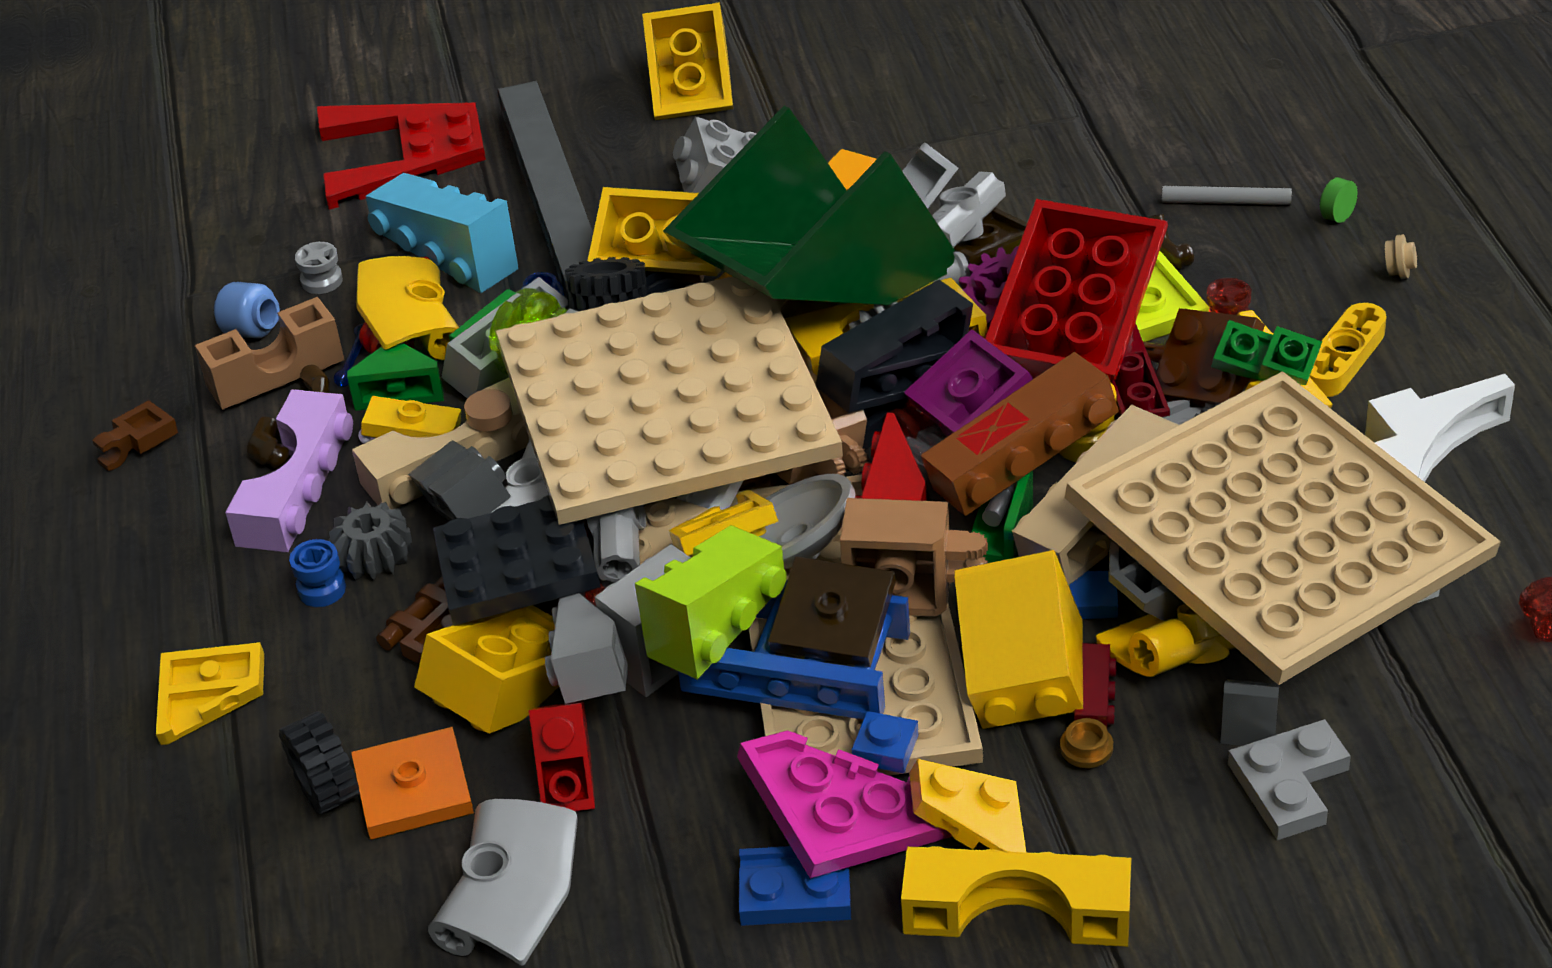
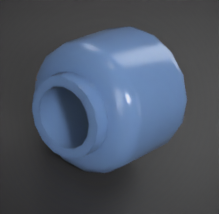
M231 282L220 290L214 303L215 321L223 333H227L236 329L242 338L260 339L268 335L279 319L277 312H280L279 303L272 290L264 284Z

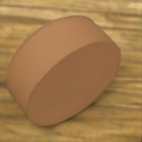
M485 389L469 396L464 404L467 423L477 431L491 432L499 430L512 419L513 412L510 398L501 390Z

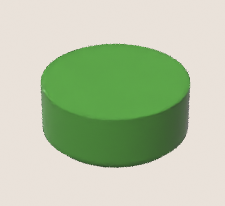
M1336 177L1326 185L1320 199V211L1325 219L1342 223L1349 218L1356 205L1358 193L1357 186L1353 181Z

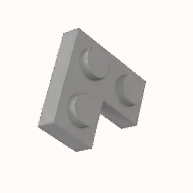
M1324 719L1231 749L1228 755V765L1276 840H1280L1326 825L1328 809L1310 783L1348 771L1351 756Z

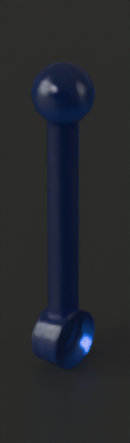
M364 324L354 328L356 338L342 370L337 371L334 375V382L337 386L346 387L349 385L347 371L353 367L362 347L359 334Z

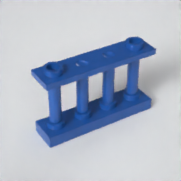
M786 580L781 593L776 598H771L756 615V618L767 619L755 652L726 648L723 657L717 663H712L698 680L678 671L681 691L863 720L867 711L883 714L885 710L883 671L875 669L886 637L909 639L911 631L908 597L892 595L871 668L858 665L851 667L825 663L826 660L809 657L798 659L775 655L776 652L770 651L768 640L788 581Z

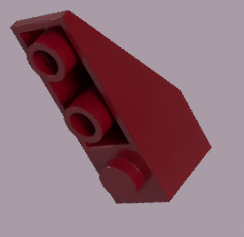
M1135 322L1117 378L1110 381L1116 390V403L1119 410L1115 415L1119 418L1130 405H1134L1160 417L1170 416L1169 406Z

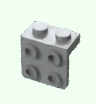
M695 116L685 136L678 138L673 150V158L677 164L684 192L700 193L757 133H743L729 128L719 120L713 119L708 121Z

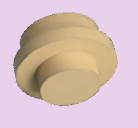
M1404 234L1396 235L1395 240L1385 242V259L1389 276L1399 275L1401 279L1409 278L1410 269L1417 268L1414 242L1407 243Z

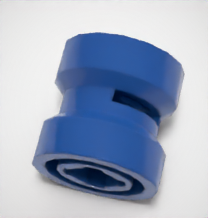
M312 539L302 542L290 553L289 562L293 575L297 578L296 588L300 600L308 606L325 607L341 599L346 590L344 575L339 568L340 560L335 545L327 540Z

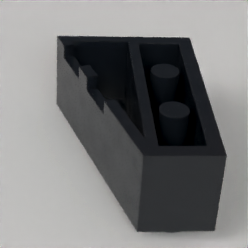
M941 280L933 282L822 345L816 387L848 413L906 399L907 396L904 392L969 332L973 303Z

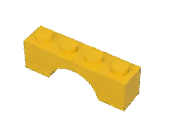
M907 846L901 895L903 934L960 937L965 927L979 914L999 906L1024 905L1044 911L1055 918L1065 929L1072 944L1128 947L1131 858L1111 857L1108 855L1087 856L1055 854L1051 852L1027 853L998 851L995 849L968 850L948 849L938 846Z

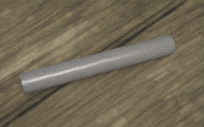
M1163 186L1162 203L1291 205L1292 189Z

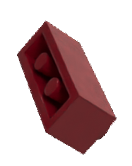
M1082 643L1083 709H1075L1074 721L1082 718H1091L1100 721L1107 728V725H1114L1115 705H1108V701H1115V681H1109V677H1116V658L1110 657V644Z

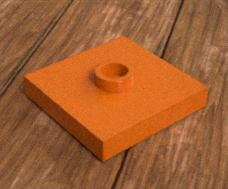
M453 727L351 752L370 840L474 813Z

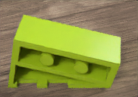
M732 525L693 548V555L695 556L682 563L674 559L665 564V574L654 581L644 577L635 582L647 657L697 680L712 663H717L723 657L730 643L742 630H747L752 625L759 611L771 598H776L781 593L786 583L787 575L784 570L782 546Z

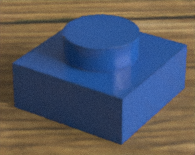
M867 711L852 747V754L879 764L878 769L904 774L919 735L918 721Z

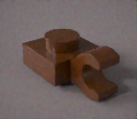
M148 400L113 419V430L100 433L92 441L93 445L102 452L108 451L106 454L98 457L97 461L109 471L121 466L132 448L142 454L178 433L175 419Z

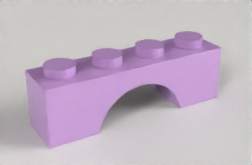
M291 390L276 418L282 444L289 449V455L292 457L282 467L270 474L241 482L225 512L235 547L289 552L297 534H301L304 530L306 516L313 502H317L321 496L322 485L329 471H333L337 464L338 453L344 441L349 440L351 437L353 419L351 414L347 413L343 394Z

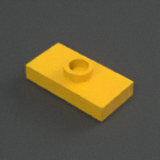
M372 396L361 422V435L378 438L391 431H396L410 437L421 438L442 435L459 427L461 423V409L425 404L415 400L405 401Z

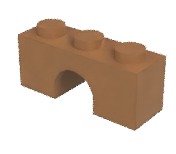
M318 297L277 312L280 331L277 338L265 348L251 350L236 329L195 345L206 387L222 410L241 404L247 399L272 389L283 387L289 382L299 379L301 370L307 365L313 364L321 370H325L331 365L344 361L335 319Z

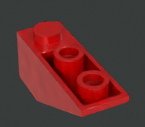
M887 412L882 431H875L873 434L871 445L872 463H865L861 480L862 496L855 495V498L926 501V483L895 414Z

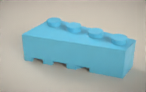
M406 173L400 174L365 196L369 210L368 222L378 235L387 237L405 251H410L419 257H429L440 270L454 277L457 282L465 284L479 293L486 291L519 269L506 200L497 198L492 202H488L484 194L473 192L466 196L460 194L458 187L448 185L441 189L438 188L435 181Z

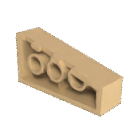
M1130 405L1117 420L1110 423L1106 432L1088 451L1080 455L1076 464L1065 476L1050 487L1046 496L1033 510L1019 520L1016 528L1012 531L1019 557L1054 550L1068 585L1105 558L1109 552L1110 537L1064 498L1067 483L1178 426V424Z

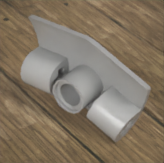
M490 799L480 803L475 809L470 848L464 853L462 858L463 875L428 926V932L432 940L445 951L459 956L469 955L477 942L480 941L509 957L519 965H525L569 894L578 823L576 812L565 807L520 799Z

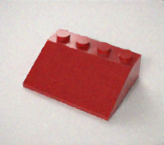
M1036 199L985 339L1025 368L1033 379L1075 352L1108 375L1110 381L1116 380L1168 228V222L1166 220Z

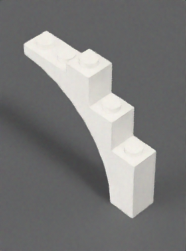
M1502 374L1420 399L1412 388L1369 400L1365 436L1425 482L1432 469L1452 449L1479 432L1510 421L1515 384L1506 374ZM1440 589L1417 603L1438 597Z

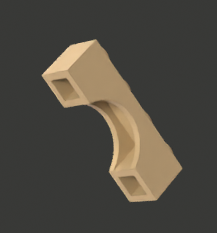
M507 378L485 388L501 390L510 398L513 412L512 419L499 430L491 432L477 431L471 428L466 421L458 428L434 437H410L396 431H391L353 448L352 453L360 484L376 504L379 505L386 502L390 509H396L423 496L408 474L452 440L466 449L473 446L484 459L490 456L495 461L526 448L530 438L510 379Z

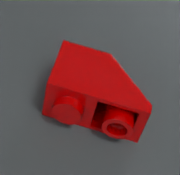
M584 701L530 709L529 717L540 801L565 807L573 811L595 809L591 752Z

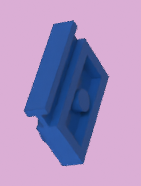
M791 846L739 849V914L741 926L851 920L849 867L810 878Z

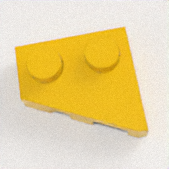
M749 489L736 495L737 505L723 510L720 509V506H714L697 517L670 529L669 533L673 545L686 555L693 557L695 556L693 555V548L730 525L756 536H761L766 533L765 526L778 522L773 503Z
M260 642L161 653L156 736L160 745L170 744L263 695L264 651Z
M917 759L909 772L913 813L935 827L947 830L954 839L972 850L980 842L988 848L998 851L1026 852L1016 781Z

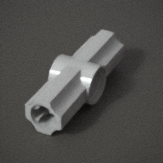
M978 172L964 186L951 188L940 194L941 208L932 216L953 248L960 241L972 240L983 234L982 220L1006 196L1004 182L999 181L993 172Z
M644 505L586 518L589 529L594 537V562L601 580L617 582L640 566L639 530L645 529L647 522Z

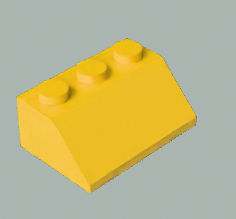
M603 187L588 262H592L596 258L607 260L608 257H616V259L627 257L630 260L638 259L640 262H644L645 271L717 276L721 269L672 243L663 232L699 193Z

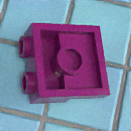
M971 329L904 393L911 404L938 424L945 436L948 437L1023 387L1033 378L1025 368Z

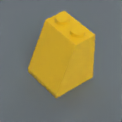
M1051 550L955 570L954 578L967 695L982 728L1004 726L1075 712V709H1083V622L1055 551Z

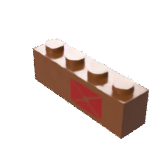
M1073 352L921 454L933 490L964 516H967L1118 413L1119 410L1109 376Z

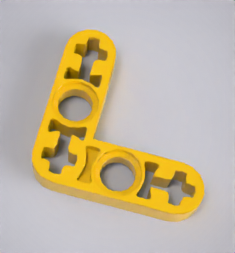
M1372 303L1351 305L1323 338L1310 378L1326 397H1332L1341 393L1383 340L1387 316L1380 306ZM1346 346L1354 348L1356 351L1342 352L1334 348ZM1329 367L1333 368V372L1329 371Z

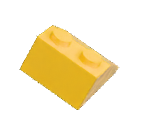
M720 2L642 14L655 120L733 109L729 60Z
M532 605L471 622L452 625L426 634L414 687L431 697L438 706L452 710L468 720L475 729L489 734L524 720L529 715L530 709L537 708L559 688V685L551 686L545 666V657L552 653L549 643V631L555 630L553 617Z

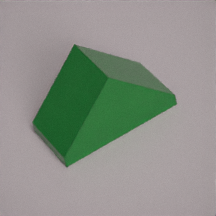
M404 343L397 344L387 350L381 346L347 371V379L355 411L367 410L372 396L405 401L415 400L421 403L444 401V392L437 361Z

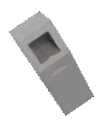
M579 593L559 598L558 606L552 608L555 630L549 631V643L552 653L545 657L546 672L551 686L559 685L565 704L626 691L628 664L614 620Z

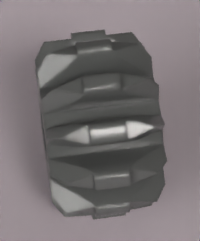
M368 502L360 509L348 507L347 516L334 518V527L329 531V541L335 545L338 552L339 568L342 572H351L355 580L365 574H369L373 580L381 572L393 574L395 565L407 563L408 551L412 549V536L410 528L407 527L405 517L402 516L400 509H390L386 502L376 507H371Z

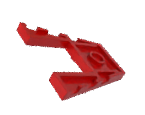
M476 102L317 107L319 131L322 141L399 129L404 160L324 173L325 192L329 210L339 207L338 200L358 194L359 200L366 199V195L402 173L415 176L436 169L437 175L486 160Z

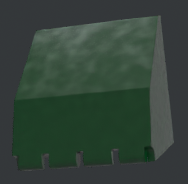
M785 105L663 230L672 243L774 299L890 305L947 275V268L952 266L955 260L953 253L955 249L890 153L884 151L860 178L846 190L791 109Z

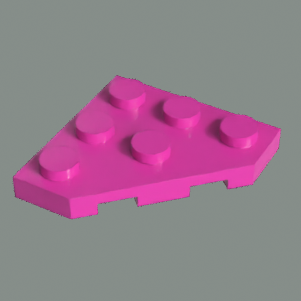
M788 730L740 743L737 754L738 760L810 878L907 850V846L919 847L952 836L947 830L935 827L913 813L910 776L908 781L905 782L878 772L879 764L838 749L835 756L806 745L807 737Z

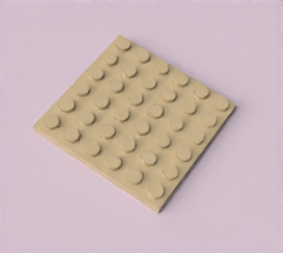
M733 276L496 330L498 346L559 525L843 456L842 441L776 300Z
M1283 371L1068 482L1064 497L1278 685L1495 557L1501 542Z

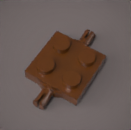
M1179 308L1169 338L1164 345L1143 342L1152 362H1159L1156 376L1166 401L1190 400V404L1205 406V403L1212 405L1221 404L1242 393L1251 378L1212 368V361L1228 320L1260 331L1264 330L1265 324L1257 317Z

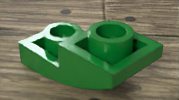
M1228 320L1211 367L1265 381L1283 371L1298 384L1307 385L1322 341L1276 326L1272 335Z

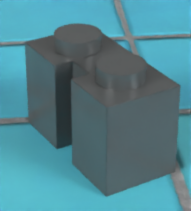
M453 440L408 474L431 508L449 521L457 518L468 519L491 513L511 497L502 484L507 477L492 457L488 456L484 459L475 447L471 446L466 449Z

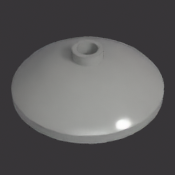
M840 474L818 475L793 483L765 498L773 503L778 522L765 526L766 533L759 537L782 546L784 569L793 566L795 556L816 559L820 555L821 550L835 538L842 528L847 498H855V490L847 477Z

